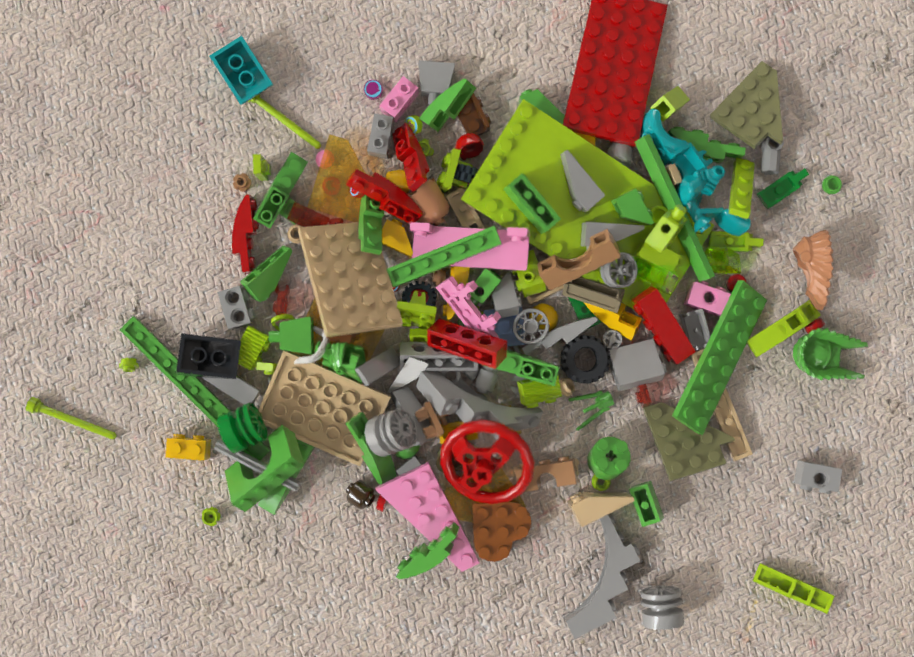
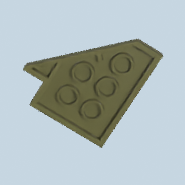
M763 61L710 114V118L753 149H756L767 136L780 145L783 143L777 70Z
M663 402L643 408L670 482L726 464L720 446L733 442L735 440L734 437L710 425H707L703 435L697 434L674 418L672 415L675 408Z

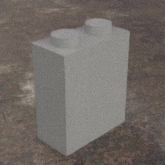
M653 339L608 350L610 351L609 359H611L610 367L618 392L661 381L665 373H667L665 363L661 362L659 355H661L660 348L657 344L655 345Z

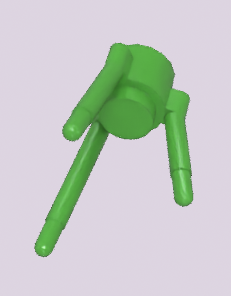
M600 390L596 393L568 399L571 402L597 397L594 399L595 404L585 408L583 412L586 413L597 407L600 410L576 428L577 431L605 411L610 410L609 407L614 405L613 398L608 391L603 393Z

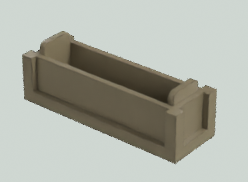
M579 277L564 284L562 295L617 313L625 290Z

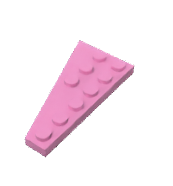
M429 462L376 487L375 490L430 542L440 537L439 534L445 526L449 527L453 522L457 524L460 528L457 536L451 542L453 548L447 558L462 572L479 564V559Z

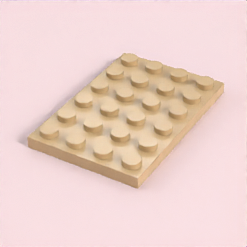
M359 222L299 227L298 230L326 337L401 327L403 324L400 311L397 309V301L391 280L386 270L387 267L383 253L381 252L380 255L361 251V239H358Z
M283 350L259 407V412L265 425L275 430L284 425L295 433L298 440L357 466H361L364 453L345 423L359 412H363L368 420L384 414L391 396L368 385L365 386V384L352 378L339 375L335 371L315 362L294 364V361L301 356Z

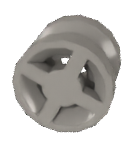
M609 330L604 334L602 343L607 345V350L619 348L622 343V336L616 330Z

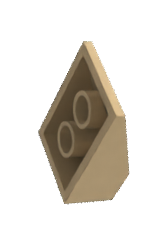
M579 491L570 495L567 503L576 521L581 527H584L635 500L627 492L580 493Z

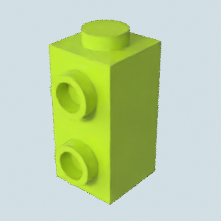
M676 86L664 94L650 108L659 110L661 121L664 122L678 112L690 99L679 86Z
M647 238L641 239L633 256L665 273H673V271L678 269L681 255L676 253V249L668 246L660 253L645 242Z

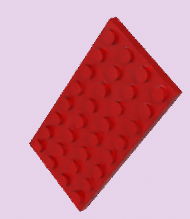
M591 0L562 125L576 133L636 147L635 141L639 139L667 12V4L651 0Z

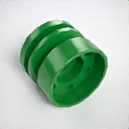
M249 402L243 405V407H238L236 413L229 411L217 418L220 436L232 453L236 454L247 449L249 443L256 445L258 442H263L267 439L268 434L265 422L253 403Z

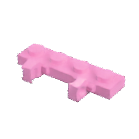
M451 276L436 287L467 328L499 338L494 331L496 327L494 324L501 318L500 314L496 311L494 315L490 314L488 317L485 313L482 315L470 300L471 295L469 293L474 292L478 287L474 280L464 286L462 282L458 284L454 277Z

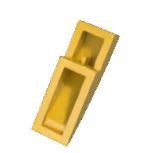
M584 302L589 310L609 328L618 331L622 336L630 340L633 339L639 329L642 318L626 312L625 304L621 303L618 312L615 313Z

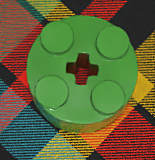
M604 437L598 440L587 456V464L590 471L592 470L595 476L602 480H613L621 475L628 468L631 460L627 443L615 437Z

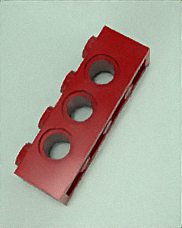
M440 318L427 329V345L494 369L507 357L508 341Z

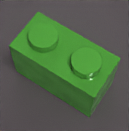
M652 481L632 486L629 491L635 500L633 502L642 527L661 522L664 515Z

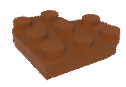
M510 501L497 504L472 503L474 546L479 557L491 562L507 558L512 549L513 541L521 540L528 535L531 528L530 513L526 507L518 502Z

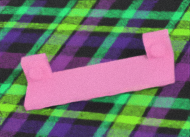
M410 222V231L414 232L412 259L485 229L433 226L430 223ZM509 227L507 230H497L502 242L501 246L450 266L526 271L530 231L527 228Z

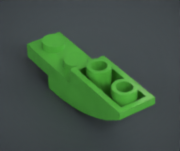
M673 127L667 132L673 138L687 141V143L691 142L698 152L705 150L706 154L703 155V158L706 161L712 159L714 163L720 164L725 160V157L736 159V157L742 158L745 155L746 148L740 147V144L729 143L726 145L721 144V141L710 140L708 142L709 134H705L702 130L686 131L683 127Z
M290 152L253 218L254 220L268 228L272 227L308 161Z
M366 195L361 198L358 239H361L362 252L380 255L382 252V217L384 216V211L379 209L380 202Z
M507 350V357L496 369L555 386L560 367L528 355Z
M359 412L345 424L364 453L362 455L363 460L378 484L381 485L397 477L391 455L380 457L369 448L365 437V426L368 419L363 412Z
M297 439L305 464L315 447ZM299 469L291 477L296 479L301 469ZM279 485L259 501L258 506L275 515L291 489Z
M453 522L449 527L445 526L439 534L440 537L437 540L433 539L428 546L425 543L419 548L416 546L410 552V557L407 560L403 559L398 565L399 571L396 577L398 579L413 577L441 563L450 555L453 548L451 542L457 536L460 527Z

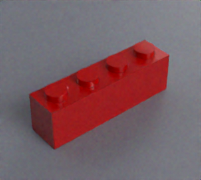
M650 286L632 298L635 304L633 305L634 310L644 318V326L648 331H652L654 342L659 347H662L664 351L662 355L668 362L671 361L678 365L696 352L657 288Z

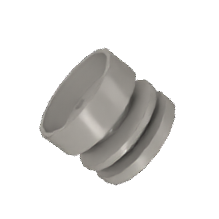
M402 408L375 416L368 420L365 426L366 442L373 453L380 457L410 449L417 441L418 430L411 414Z
M660 585L644 588L640 591V596L643 598L641 604L647 607V609L642 611L644 627L667 630L684 626V611L677 607L683 603V600L679 598L682 596L680 588Z

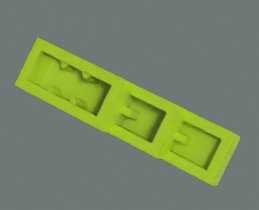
M762 563L759 564L752 580L828 614L835 597L826 591Z

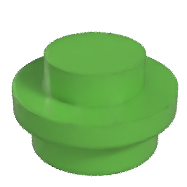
M834 175L827 176L822 181L823 191L830 195L838 193L842 187L841 180Z

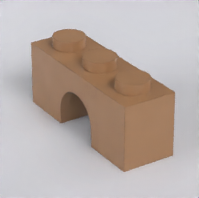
M569 456L558 457V461L550 462V459L540 460L539 464H535L533 480L525 492L541 488L540 477L543 473L552 474L556 479L557 487L577 484L579 478L575 458L569 459ZM523 463L515 469L517 481L522 475Z

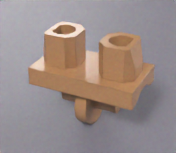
M430 401L424 403L423 407L415 412V416L419 423L428 419L431 424L423 428L426 439L434 437L438 439L443 436L444 431L440 422L442 426L447 425L448 423L445 418L450 414L440 416L437 413L436 415Z

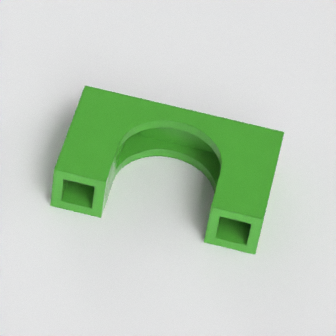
M284 425L278 427L268 436L272 451L271 460L261 475L254 478L253 469L238 461L225 470L231 504L244 512H247L305 466L295 433Z

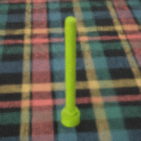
M260 94L248 101L249 103L258 104L314 148H321V143L262 99Z
M31 397L26 404V411L33 414L42 412L113 440L117 437V434L113 431L45 406L41 399Z

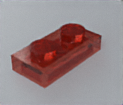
M294 202L287 217L289 221L302 227L327 225L330 219L297 202Z

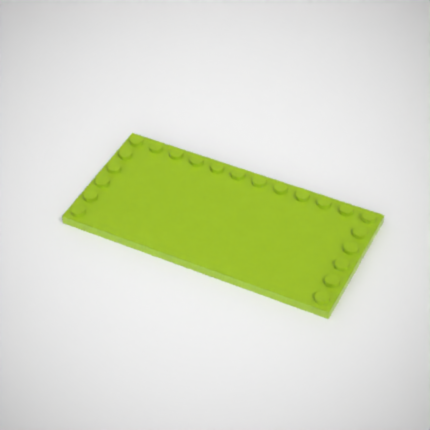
M524 99L517 107L461 198L462 201L506 229L508 227L527 228L530 231L529 244L550 257L556 255L563 259H574L587 251L586 247L581 246L582 223L584 222L642 225L620 218L611 200L629 190L636 188L637 191L643 194L645 199L643 202L646 208L650 209L656 205L664 206L652 183ZM566 150L571 153L605 195L588 211H579L572 204L573 199L570 197L560 155ZM522 173L561 218L543 234L539 233L503 190ZM687 210L686 214L694 229V222ZM709 222L711 226L701 233L700 230L696 232L701 246L715 226L711 222ZM655 224L642 225L644 230L616 242L619 251L630 254L637 263L638 271L635 281L628 287L616 288L625 290L622 303L634 310L633 305H635L632 298L650 286L657 288L667 303L691 264L678 235L669 245L677 250V254L681 255L679 259L680 265L673 273H665L633 256L641 239L647 238L656 226ZM601 267L581 276L607 285L601 278ZM617 278L615 282L620 285L619 279Z

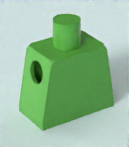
M485 268L475 281L478 287L474 292L469 293L471 295L470 300L475 306L478 303L483 304L503 278L492 269ZM480 287L484 289L482 295L477 291Z
M313 317L280 322V331H269V342H280V350L314 354Z

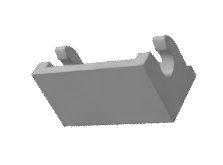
M703 309L680 314L683 331L695 350L705 348L710 339V334Z

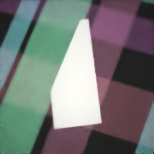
M409 357L389 388L388 393L396 391L420 377L421 371H425L429 364Z

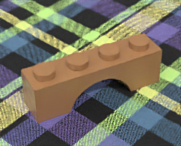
M606 229L590 237L589 248L580 257L563 259L553 255L537 263L539 276L551 291L609 262L615 261L621 255L618 244L609 230Z

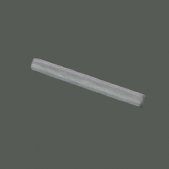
M218 440L214 446L215 450L260 474L268 466V464L243 451L236 454L232 453L223 441ZM289 477L281 485L293 491H298L301 482Z

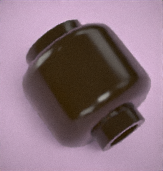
M361 480L350 483L346 489V493H348L347 501L358 509L369 508L376 497L374 489Z

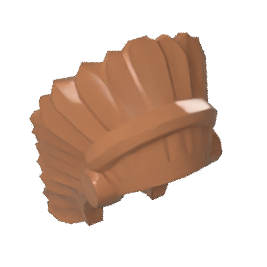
M822 230L810 237L803 236L796 246L792 248L797 259V266L802 269L806 277L807 289L805 295L809 297L812 305L817 310H823L824 306L827 305V296L830 295L829 287L831 286L829 280L833 277L831 273L834 269L831 264L834 260L832 257L833 249L831 248V236L827 230Z

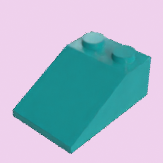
M242 35L209 56L240 105L273 86V83Z

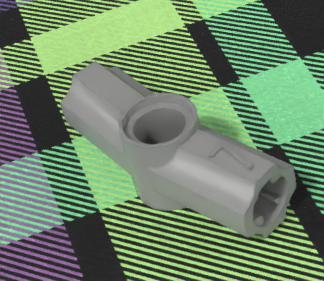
M769 136L763 140L761 144L763 152L761 173L766 175L779 173L781 148L784 145V140L781 145ZM769 142H773L775 144V148H772L769 145Z

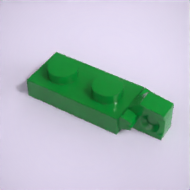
M805 168L796 174L794 171L788 172L756 195L765 208L769 209L803 185L800 180L808 176L809 173Z

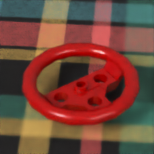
M481 419L461 424L449 432L441 446L440 465L446 480L458 493L476 502L487 504L510 502L525 492L534 476L535 460L530 446L517 431L500 422ZM487 432L497 434L499 438L490 448H476L468 442L466 435ZM517 449L523 463L522 475L517 483L503 491L487 492L479 490L483 485L491 482L493 475L511 458ZM452 451L455 459L463 465L464 474L461 478L453 466ZM497 453L501 455L502 458L496 459L493 457L492 454ZM465 454H472L474 458L469 459L465 456ZM468 478H473L476 483L471 482Z

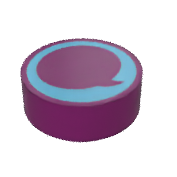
M377 80L367 81L364 85L365 96L370 100L379 99L383 94L381 83Z

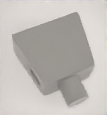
M419 60L421 96L428 97V106L445 90L451 87L455 63Z

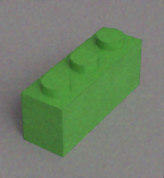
M523 173L503 189L540 234L547 232L561 219Z

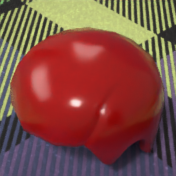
M474 133L462 135L455 145V149L461 150L459 157L463 160L478 156L484 147L481 137Z

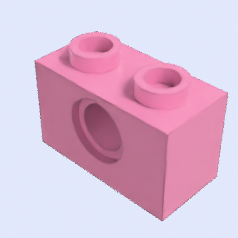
M403 76L379 105L381 112L386 116L393 117L396 123L419 95L418 87Z
M697 280V282H692L683 305L698 310L703 309L706 313L720 317L731 294L727 293L725 288L719 286L715 288L708 286L709 283L705 281L699 282ZM706 292L709 293L712 297L710 303L706 302L704 299V295Z

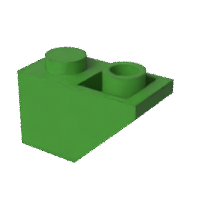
M636 188L611 200L620 218L645 226L654 223L652 219L654 218L653 213L649 208H646L643 202L645 200L644 196Z

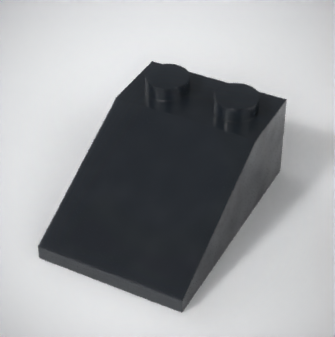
M181 333L176 374L192 377L236 379L241 341Z

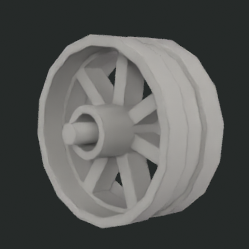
M620 252L621 257L618 258L617 263L613 261L601 266V278L609 287L624 288L630 286L635 281L638 271L637 263L630 254ZM617 278L619 279L620 285L615 282Z

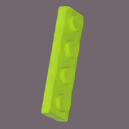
M736 157L733 164L728 213L748 219L751 213L755 163Z

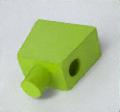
M677 204L674 209L666 212L645 242L660 253L663 252L675 240L686 223L687 219L684 215L687 209Z

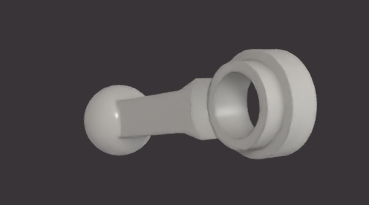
M442 371L441 374L446 378L448 371ZM455 371L457 377L450 382L467 393L488 401L484 394H477L461 379L460 371Z

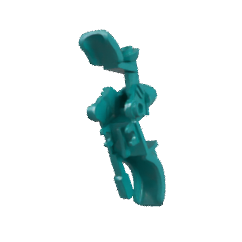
M650 109L644 115L640 137L642 138L648 134L651 136L664 166L676 164L682 177V182L678 184L676 192L682 205L686 206L694 222L695 233L698 230L702 233L711 226L709 222L713 220L712 218H714V221L721 229L731 235L741 236L748 231L751 226V220L729 214V208L725 210L724 208H700L699 204L703 194L710 196L714 193L717 184L724 177L725 169L720 165L707 169L713 160L709 159L706 161L703 158L706 151L698 152L691 142L687 143V141L671 137L662 126L660 111Z

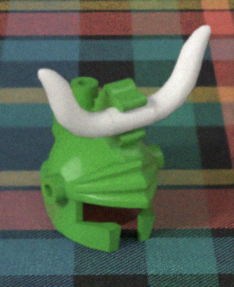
M314 326L313 330L323 337V341H318L313 355L300 357L294 361V364L313 363L323 357V366L328 367V369L335 371L339 375L349 376L362 383L363 381L355 369L366 363L364 347L345 342L333 343L331 345L330 340L325 336L324 330Z

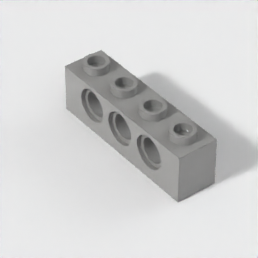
M400 342V371L409 357L428 363L429 365L425 371H478V363L427 345V342Z

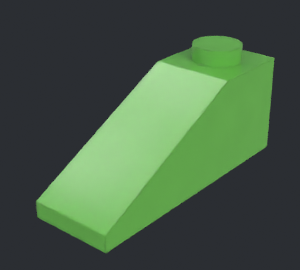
M282 245L240 281L254 300L258 302L265 301L276 289L293 252L291 248Z

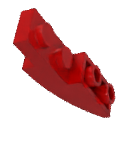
M405 122L392 135L397 159L403 162L408 189L414 192L427 181L426 174L430 170L416 136Z
M355 169L347 180L346 186L380 202L379 209L407 223H416L423 214L419 206L402 189L376 172L370 176Z
M250 194L244 196L238 208L232 231V254L240 256L242 272L245 274L251 273L253 268L256 267L255 258L251 254L254 244L250 236L257 235V230L259 229V222L253 219L255 211H257V202Z

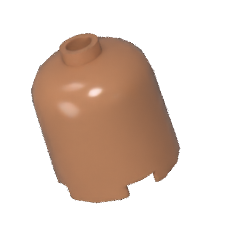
M434 178L426 181L414 192L407 194L423 212L422 216L417 220L418 223H430L431 225L438 226L445 221L443 217L449 212V203Z

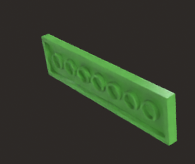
M744 280L737 281L672 415L697 434L703 435L767 302V299Z

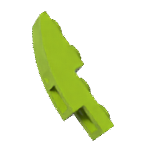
M808 300L748 339L747 345L754 355L758 357L810 324L821 314L812 305L811 301Z

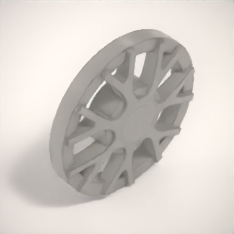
M526 309L515 318L513 331L516 338L522 343L528 345L537 344L547 336L549 321L540 310ZM532 312V318L527 319V313ZM540 314L543 318L537 322L535 319ZM520 318L525 320L523 325L518 324ZM546 324L545 330H540L539 325ZM524 329L525 333L518 335L517 331ZM537 332H539L542 335L538 339H536L534 336V334H536ZM527 334L531 335L530 341L525 340Z

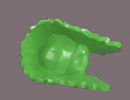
M819 328L810 331L797 341L793 348V358L800 370L807 373L808 376L818 378L821 381L824 378L827 380L832 378L843 380L845 378L850 380L863 379L865 375L840 367L841 350L868 347V343L861 342V339L850 338L849 335L837 334L835 330L830 331L828 328L823 330Z

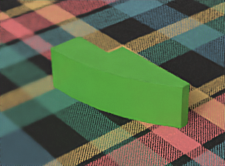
M465 78L455 83L439 95L426 108L419 119L439 132L449 117L455 120L476 90V87Z

